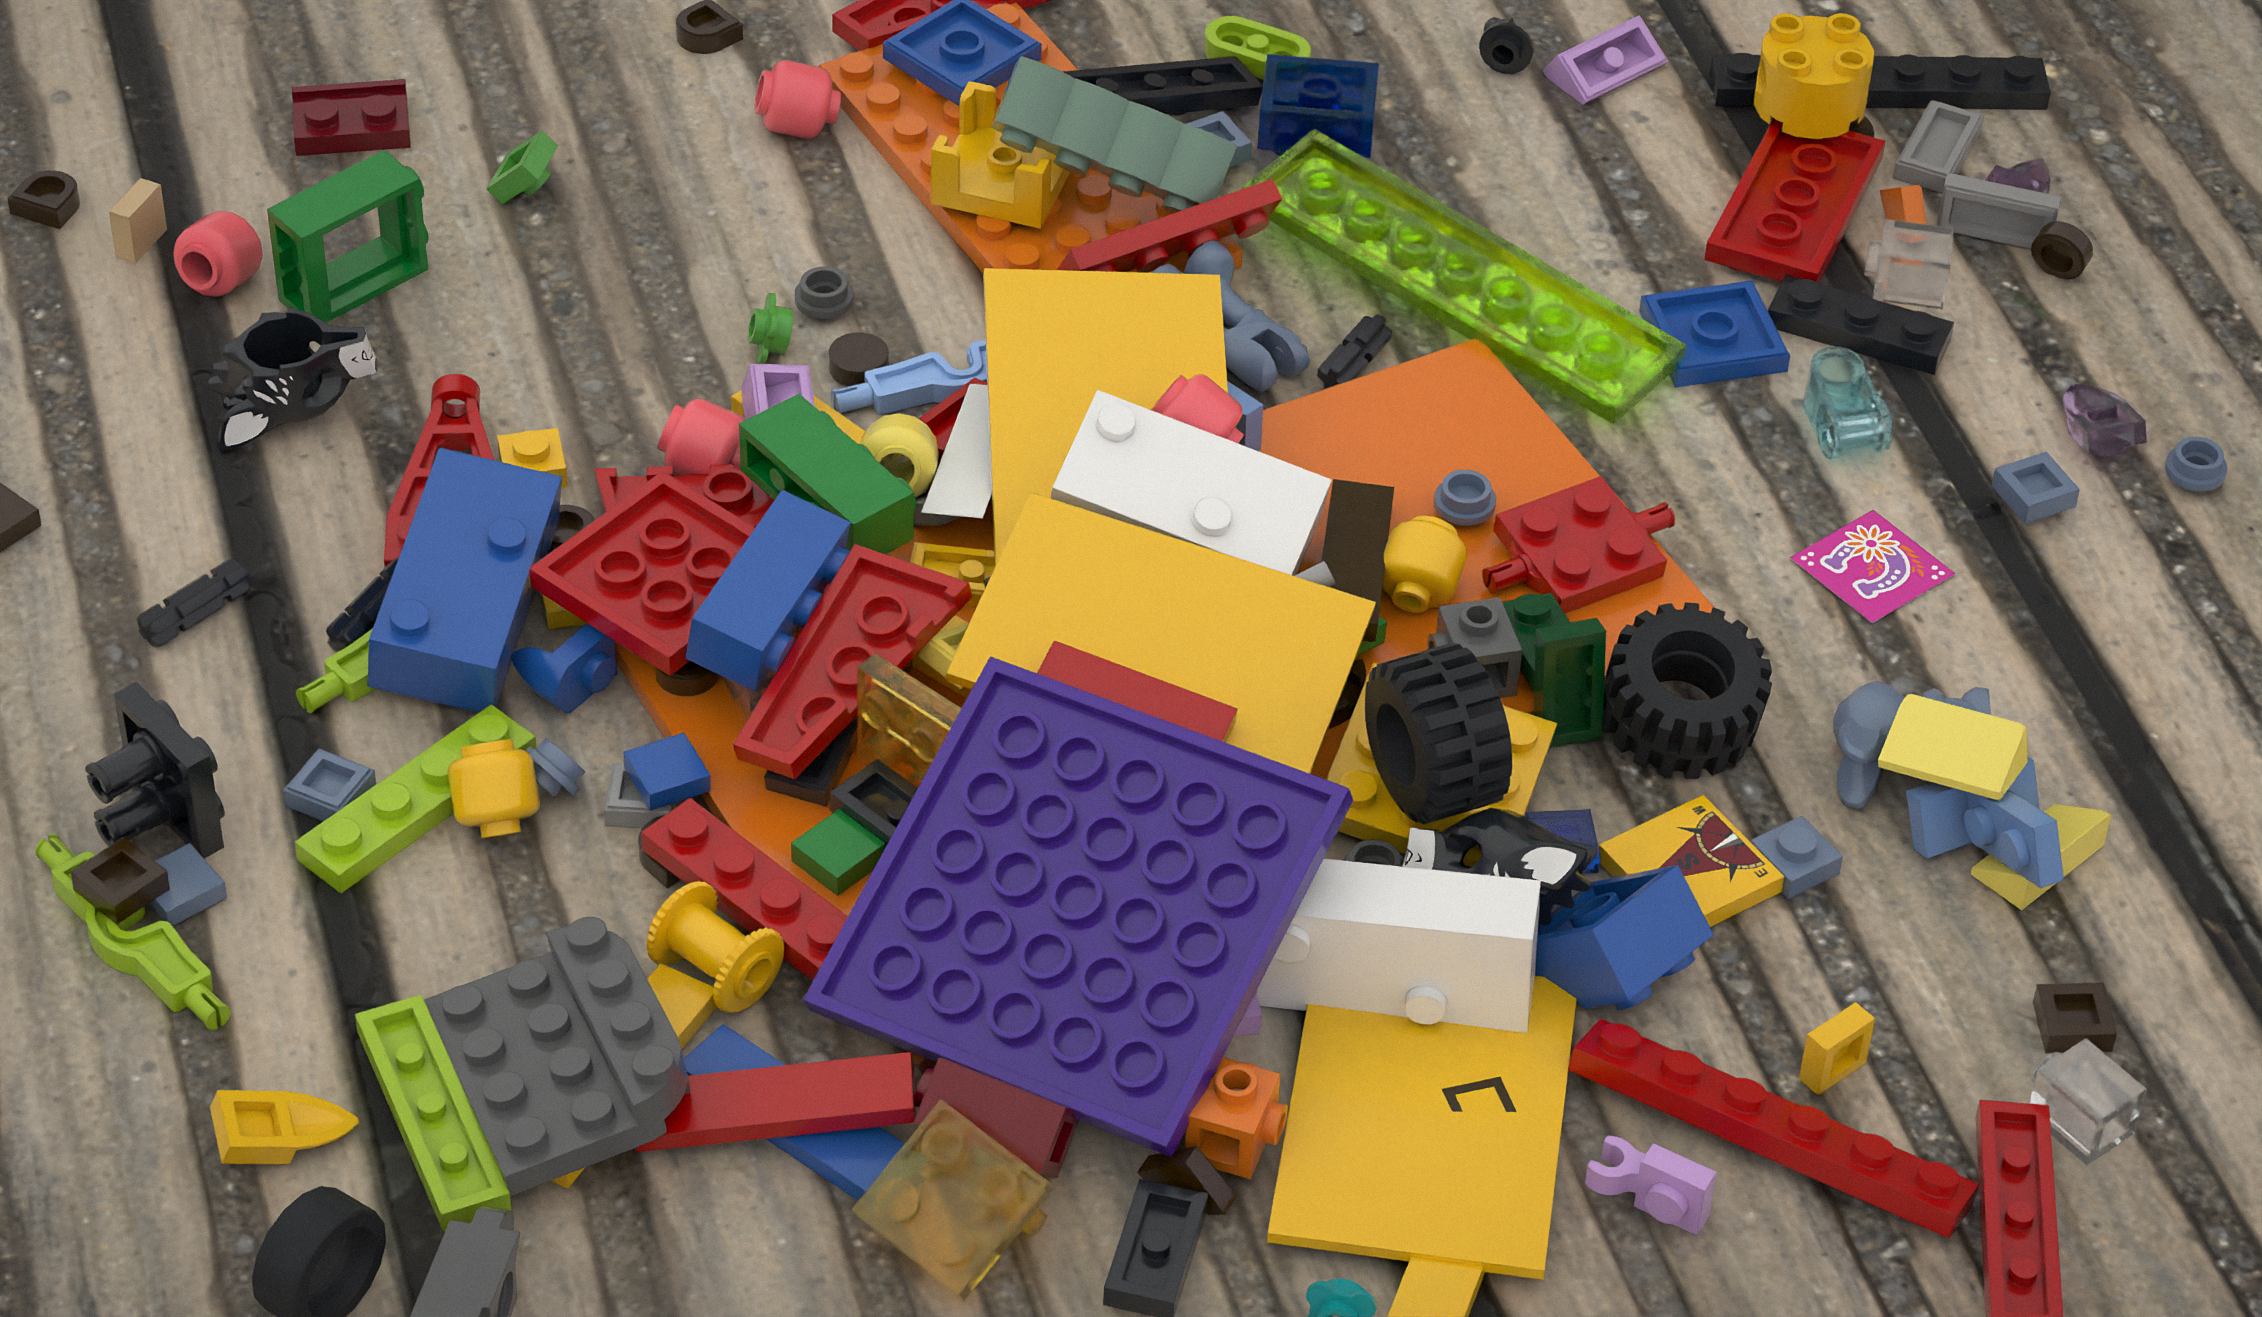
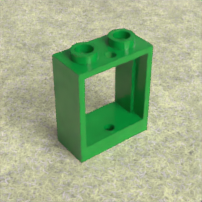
M383 150L268 208L267 214L278 300L287 308L307 312L327 323L427 271L426 244L428 243L429 235L423 220L421 198L424 197V187L418 174L411 167L403 166ZM378 208L380 236L326 264L323 235Z

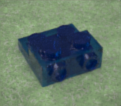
M1267 54L1260 105L1257 149L1272 150L1281 157H1292L1299 153L1329 155L1332 159L1339 162H1347L1357 157L1371 158L1379 63Z

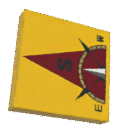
M1704 795L1599 844L1597 861L1613 878L1678 865L1710 927L1781 893L1785 877Z

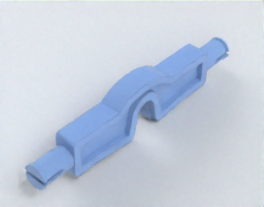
M986 340L975 341L970 344V347L967 349L969 368L965 370L953 368L940 353L929 352L897 364L866 371L865 383L831 390L833 408L841 414L873 406L875 412L878 415L931 402L940 403L973 378L987 382Z

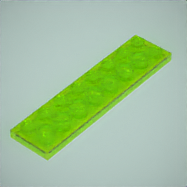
M1316 129L1312 130L1242 186V189L1273 179L1283 199L1268 218L1269 221L1470 340L1475 339L1488 346L1498 357L1613 425L1672 373L1677 363L1685 356L1686 344Z

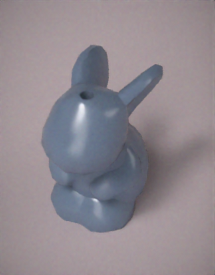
M1874 681L1856 689L1838 705L1833 718V732L1837 744L1844 754L1837 771V790L1843 804L1851 808L1861 809L1865 806L1878 787L1883 768L1878 767V758L1899 706L1904 700V696L1895 688L1880 681ZM1974 687L1966 692L1961 699L1946 698L1939 689L1935 688L1924 691L1921 697L1991 715L1990 695L1987 688ZM1922 780L1926 784L1931 783L1929 781Z

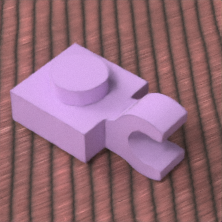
M1607 1136L1603 1143L1601 1159L1616 1167H1607L1591 1160L1587 1165L1585 1184L1593 1191L1603 1195L1634 1192L1636 1193L1634 1207L1649 1213L1663 1223L1673 1224L1698 1235L1710 1215L1717 1172L1654 1143L1648 1152L1644 1154L1622 1138Z

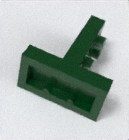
M1552 593L1541 595L1525 594L1514 600L1503 601V606L1522 648L1520 671L1534 692V716L1557 723L1550 748L1602 738L1606 630L1598 618L1570 622Z

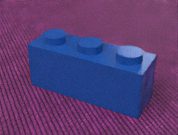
M782 490L692 617L686 659L752 691H756L769 670L778 671L794 644V637L792 636L799 626L804 628L824 594L822 592L828 583L831 584L848 556L850 550L846 549L851 522Z

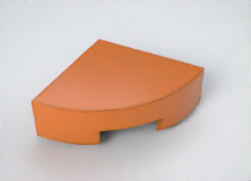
M1920 184L1880 190L1887 221L1897 239L1907 245L1927 242L1928 230Z

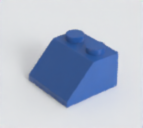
M1678 865L1591 882L1592 887L1588 892L1579 891L1572 896L1575 902L1572 909L1559 906L1552 912L1553 921L1548 926L1538 925L1535 974L1547 978L1577 998L1576 1003L1585 1009L1614 1004L1616 1010H1624L1647 999L1653 993L1650 984L1659 977L1670 976L1692 964L1695 960L1692 952L1714 934Z

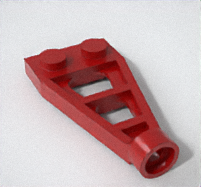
M444 375L437 379L432 386L431 411L386 516L384 567L400 556L439 448L452 451L471 450L473 456L494 460L479 413L480 387L475 380L466 375ZM458 399L463 401L464 404L454 405L447 403V401Z

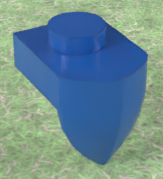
M586 624L552 653L539 648L526 647L514 651L510 657L513 665L528 687L544 701L565 713L573 712L594 693L604 690L610 684L613 677L617 675L615 641L589 624Z

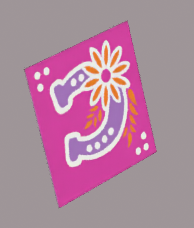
M1874 510L1790 557L1791 560L1871 623L1876 622L1956 574Z

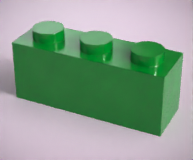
M797 394L739 423L740 470L774 501L779 493L784 490L850 521L846 549L850 551L854 544L887 554L914 540L916 499L909 484L904 479L895 477L874 459L866 446L857 444L836 426L829 414L819 411L802 395Z

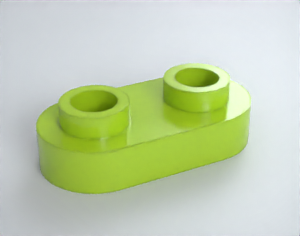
M1239 16L1219 17L1206 26L1204 53L1208 59L1236 56L1254 77L1279 86H1286L1300 81L1309 73L1311 47L1307 40L1297 34Z

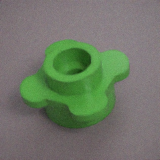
M769 292L767 294L764 309H753L748 326V343L758 345L757 362L762 364L766 363L768 353L779 355L786 353L792 333L793 310L787 307L776 306L775 293Z

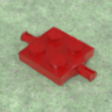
M1602 476L1498 513L1496 514L1493 531L1509 551L1511 560L1490 568H1484L1482 571L1484 585L1486 588L1489 587L1490 593L1494 594L1501 589L1522 582L1540 594L1552 593L1563 612L1568 613L1664 576L1667 559L1648 535L1674 527V512L1672 508L1668 509L1669 504L1666 502L1639 513L1632 512L1624 506Z

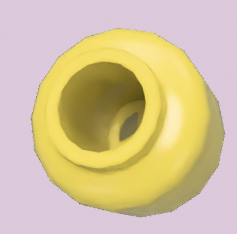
M901 413L883 416L870 424L863 434L860 444L866 446L874 459L895 477L904 479L914 492L915 498L926 492L934 480L939 456L936 437L928 425L914 416Z

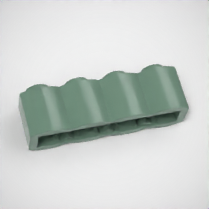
M1022 56L1014 66L991 128L1002 133L1000 141L1011 148L1026 153H1032L1034 147L1045 149L1056 155L1054 163L1057 166L1079 175H1087L1088 169L1098 171L1110 177L1108 186L1132 197H1141L1142 191L1152 193L1164 200L1162 208L1172 214L1218 197L1237 147L1236 144L1213 133L1184 124L1155 109L1131 102L1109 90L1075 79L1058 69Z

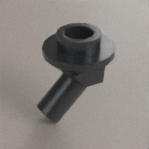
M1493 17L1487 20L1484 25V33L1479 42L1480 55L1483 61L1492 70L1502 74H1515L1523 71L1530 64L1534 54L1533 42L1530 36L1521 27L1516 26L1513 18L1499 19Z

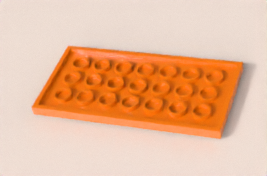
M1006 2L986 9L1042 43L1041 60L1038 62L1062 72L1078 70L1017 3L1008 4ZM883 44L849 53L843 57L819 64V67L826 69L830 73L832 90L841 92L840 107L982 273H984V268L1057 270L1070 249L1172 214L1162 208L1163 199L1145 191H1142L1141 197H1132L1118 192L1108 186L1110 177L1092 169H1088L1087 175L1070 172L1041 229L931 204V148L939 135L947 136L949 147H953L959 136V106L883 59ZM1009 80L995 88L996 112ZM1230 235L1221 238L1219 243L1229 250L1234 260L1235 269L1241 268L1243 249ZM1184 251L1170 256L1169 261L1164 265L1170 264L1184 273L1187 261L1191 256H1188L1187 252ZM1133 269L1128 272H1137V270Z

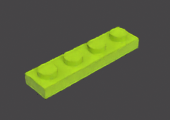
M492 704L296 840L294 843L297 861L338 892L343 893L454 814L447 773L450 764L462 758L460 748L480 743L512 739L514 749L526 751L531 746L536 750V736Z
M420 994L355 1014L357 1033L443 1233L446 1231L450 1220L471 1223L476 1210L481 1206L512 1211L510 1192L422 995Z

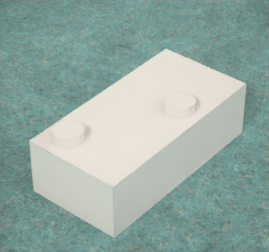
M1097 390L1052 487L1050 498L1295 576L1320 521L1332 479Z
M1323 859L1257 989L1259 1006L1306 1011L1307 1004L1409 1017L1414 1022L1420 1024H1434L1440 1021L1527 1033L1535 980L1541 881Z

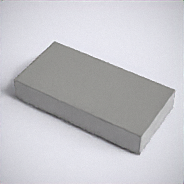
M1931 100L1895 164L1893 179L1913 185L1920 184V187L1943 193L1947 174L1953 173L1958 175L1981 133L1984 116Z
M1948 173L1943 188L1936 229L2031 249V245L2042 227L2047 223L2057 221L2062 197Z

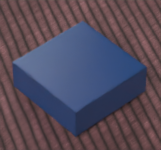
M684 732L623 752L624 769L650 811L711 791V775Z

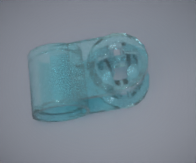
M1826 347L1817 351L1811 360L1802 405L1804 413L1808 416L1817 435L1818 443L1824 456L1828 459L1839 458L1843 451L1872 447L1877 452L1888 450L1891 446L1893 435L1890 412L1887 404L1876 391L1865 369L1863 360L1855 352L1842 347Z

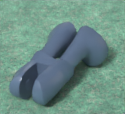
M1212 240L1197 248L1188 259L1184 273L1170 264L1160 266L1151 272L1220 275L1223 323L1231 327L1229 330L1224 327L1226 369H1229L1249 387L1262 394L1276 384L1277 372L1283 376L1290 377L1308 368L1310 358L1307 346L1301 343L1296 334L1274 322L1262 310L1255 309L1247 304L1232 290L1230 284L1235 270L1234 260L1229 250L1221 243Z

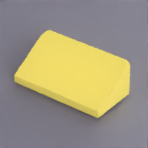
M1907 694L1899 706L1878 758V767L2000 801L2028 763L2027 729L2025 725L2019 722L1918 695Z
M2053 804L2044 811V813L2057 820L2063 877L2104 846L2111 820L2109 813L2097 809ZM1990 854L1973 866L1971 870L1973 877L2020 910L2026 908L2055 885L2052 884L2040 889Z

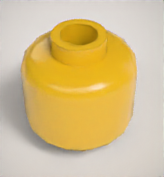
M1422 515L1416 516L1409 521H1404L1391 530L1384 551L1385 570L1382 589L1391 597L1396 606L1408 612L1421 613L1426 611L1427 608H1439V606H1444L1451 602L1467 559L1465 544L1458 537L1456 529L1443 519Z
M512 739L480 743L460 748L462 758L452 762L448 767L447 773L456 821L468 827L480 826L482 838L521 832L519 819L532 816L540 807L532 756L527 751L514 749Z

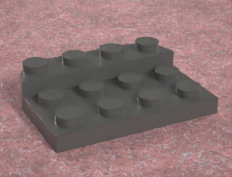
M583 917L572 922L568 927L546 932L551 949L549 953L520 962L512 967L424 999L510 1192V1196L634 1149L660 1137L667 1132L664 1119L677 1107L683 1095L690 1093L689 1078L678 1037L628 943L619 935L608 931L605 922L597 917Z

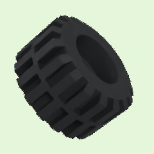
M1685 602L1684 608L1676 610L1672 603L1658 605L1656 615L1645 610L1635 617L1633 626L1626 624L1619 634L1617 644L1614 645L1604 679L1603 726L1606 733H1616L1613 744L1621 753L1629 750L1635 754L1633 762L1644 769L1648 764L1659 767L1658 775L1671 778L1673 771H1680L1684 773L1685 779H1699L1702 769H1706L1712 776L1725 770L1727 761L1735 765L1744 757L1746 748L1751 747L1770 696L1772 682L1769 679L1772 668L1769 659L1761 658L1765 649L1758 637L1751 639L1746 637L1748 627L1741 621L1736 620L1730 623L1724 619L1726 613L1713 607L1711 613L1700 611L1698 603ZM1660 682H1686L1704 691L1711 699L1689 700L1681 698L1664 688Z
M1451 643L1379 663L1377 667L1372 668L1365 689V722L1369 745L1380 777L1401 811L1405 812L1409 819L1415 823L1427 824L1503 800L1504 794H1507L1509 790L1510 776H1512L1510 731L1498 692L1487 671L1467 647L1463 648L1459 643Z

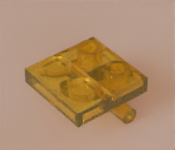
M875 653L857 667L858 759L865 766L878 759L918 788L961 708Z
M941 1099L851 1211L861 1221L965 1301L1020 1231L1029 1237H1033L1040 1231L1047 1220V1214L1039 1209V1207L1054 1188L1046 1179Z

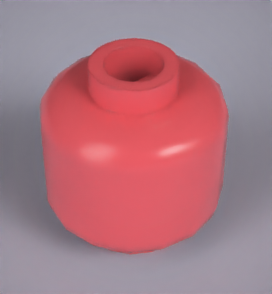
M780 60L771 71L763 70L755 96L754 113L762 115L763 124L769 131L804 139H814L822 131L825 123L835 124L840 108L841 92L832 90L831 76L826 69L789 60Z
M216 211L205 215L187 227L177 238L173 251L175 267L181 279L192 290L211 297H220L231 293L251 279L260 268L263 256L261 241L255 229L244 218L233 212Z
M1181 374L1151 409L1154 412L1235 443H1239L1244 436L1236 428L1242 417V406L1204 374H1196L1189 380Z
M702 398L692 399L685 408L676 404L664 427L657 449L665 452V465L673 466L674 473L677 475L709 474L710 465L735 464V468L740 469L739 423L745 420L739 414Z

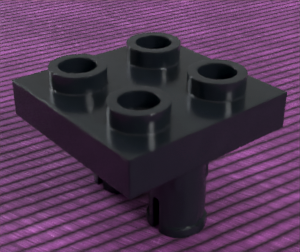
M137 682L114 693L123 747L95 763L91 762L86 765L85 771L89 774L86 777L94 794L105 804L113 801V798L130 789L134 791L106 808L98 809L94 812V818L97 820L95 825L107 846H110L122 837L130 840L147 830L163 824L164 826H169L186 844L190 843L204 859L223 849L224 843L220 819L225 816V811L215 791L213 773L218 770V765L209 745L199 736L192 738L180 726L174 711L164 700L156 702Z

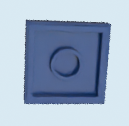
M953 0L883 42V59L958 106L961 94L969 81L996 88L1010 79L1014 66L1021 56L1039 61L1042 54V43L971 0Z
M1753 281L1641 296L1639 312L1675 388L1788 372L1790 354Z

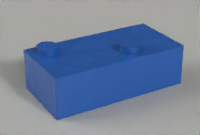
M438 449L369 638L368 687L478 713L491 704L494 707L497 706L512 662L510 657L516 650L536 591L530 587L529 568L548 555L559 524L562 476L448 449Z

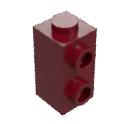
M940 1057L934 1069L928 1068L924 1072L914 1095L915 1107L919 1108L914 1124L1039 1174L1057 1178L1080 1121L1076 1119L1073 1109Z

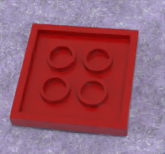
M662 471L529 568L530 587L671 676L690 661L686 659L692 617L755 527Z

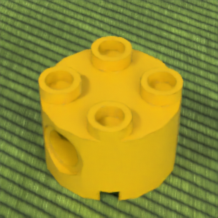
M1782 13L1772 18L1770 29L1763 36L1754 95V106L1764 121L1770 125L1772 116L1776 120L1783 122L1782 132L1795 137L1811 139L1838 137L1849 132L1850 122L1856 119L1858 124L1861 122L1865 114L1874 49L1867 36L1860 32L1861 23L1854 16L1843 13L1831 15L1829 18L1811 15L1798 17L1794 14Z

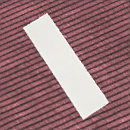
M969 385L921 513L983 519L992 494L988 385Z

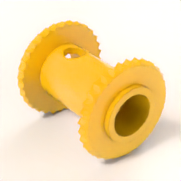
M700 881L689 883L669 896L654 916L646 939L648 957L658 965L661 963L666 966L668 964L672 966L681 959L687 960L709 977L716 979L713 985L715 988L712 993L714 994L713 1000H715L714 1004L717 1005V1008L725 1013L742 1011L758 1001L775 980L784 957L783 939L778 932L766 927L763 930L760 928L757 932L753 931L751 935H743L741 931L715 914L718 910L716 908L718 896L715 895L716 891L711 885Z

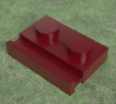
M405 79L291 87L296 156L411 148Z

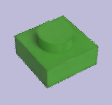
M541 130L506 154L486 190L502 205L521 192L527 196L533 194L550 176L551 171L547 168V165L558 145Z

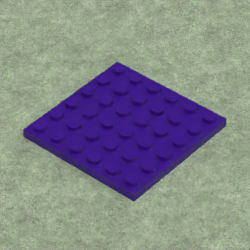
M990 656L803 1001L811 1012L937 1062L939 1057L951 1060L1073 1109L1076 1119L1172 1157L1189 1125V1114L1204 1095L1353 802L1350 789Z

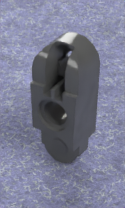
M481 1206L476 1210L471 1223L449 1221L410 1317H511L518 1298L516 1255L520 1232L514 1231L512 1211Z

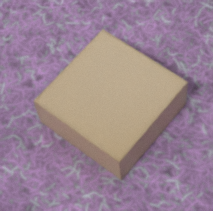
M140 178L109 211L116 257L137 263L167 230L161 184Z

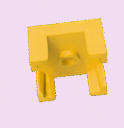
M969 81L960 97L959 136L953 147H949L947 136L939 135L931 148V204L1041 229L1070 171L1057 166L1054 163L1056 155L1045 149L1034 147L1032 153H1026L1000 141L1002 133L991 128L996 115V89L990 85Z

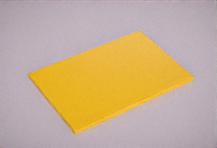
M984 268L983 284L995 566L1029 492L1048 498L1051 497L1052 487L1097 390L1149 410L1153 408L1181 374L1188 380L1196 374H1204L1228 393L1220 275Z
M1029 492L948 668L946 681L972 690L990 656L1037 673L1055 640L1238 708L1235 724L1225 743L1311 774L1373 615L1376 602Z
M1535 976L1527 1033L1440 1021L1434 1024H1420L1414 1022L1409 1017L1307 1004L1271 1210L1267 1243L1408 1262L1411 1256L1484 1266L1483 1272L1544 1280L1577 998L1547 978ZM1501 1077L1517 1112L1505 1111L1494 1087L1456 1094L1455 1096L1463 1112L1452 1111L1442 1089Z

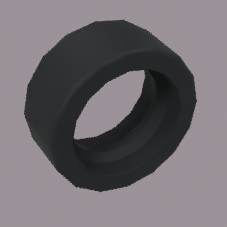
M319 1186L301 1194L283 1210L268 1230L257 1253L252 1274L254 1298L264 1309L277 1317H346L355 1309L369 1290L381 1266L386 1245L384 1221L375 1210L337 1188Z

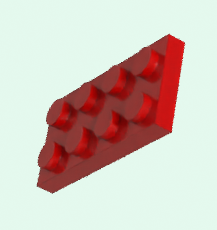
M1773 118L1707 241L1704 260L1779 282L1783 281L1785 275H1790L1820 283L1883 159L1886 141L1852 131L1838 137L1823 139L1795 137L1782 132L1783 122Z

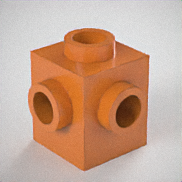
M1223 1057L1204 1095L1189 1114L1185 1148L1197 1146L1216 1170L1251 1180L1266 1143L1276 1146L1284 1130L1288 1106L1278 1103L1280 1073L1260 1068L1252 1063L1238 1062Z

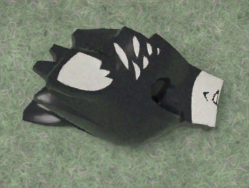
M288 308L286 313H261L259 320L246 329L231 343L224 346L222 356L225 358V361L213 364V374L216 376L209 379L208 389L226 396L223 400V407L228 410L220 422L217 440L220 452L243 446L279 425L307 421L324 414L341 397L350 380L377 373L378 361L370 346L365 327L329 325L307 312ZM315 341L321 345L317 352H314L309 346L310 342Z
M1488 808L1462 819L1443 831L1410 828L1407 852L1402 867L1540 880L1538 925L1548 926L1553 921L1552 909L1555 904L1569 909L1574 907L1575 902L1572 898L1571 890L1588 892L1591 889L1592 883L1582 874L1595 859L1596 848L1568 841L1531 819L1511 810ZM1478 845L1482 851L1480 860L1473 867L1466 866L1463 862L1466 853Z

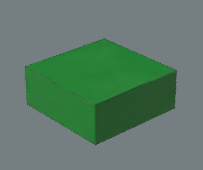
M838 809L791 842V861L838 896L874 870L886 848V843Z

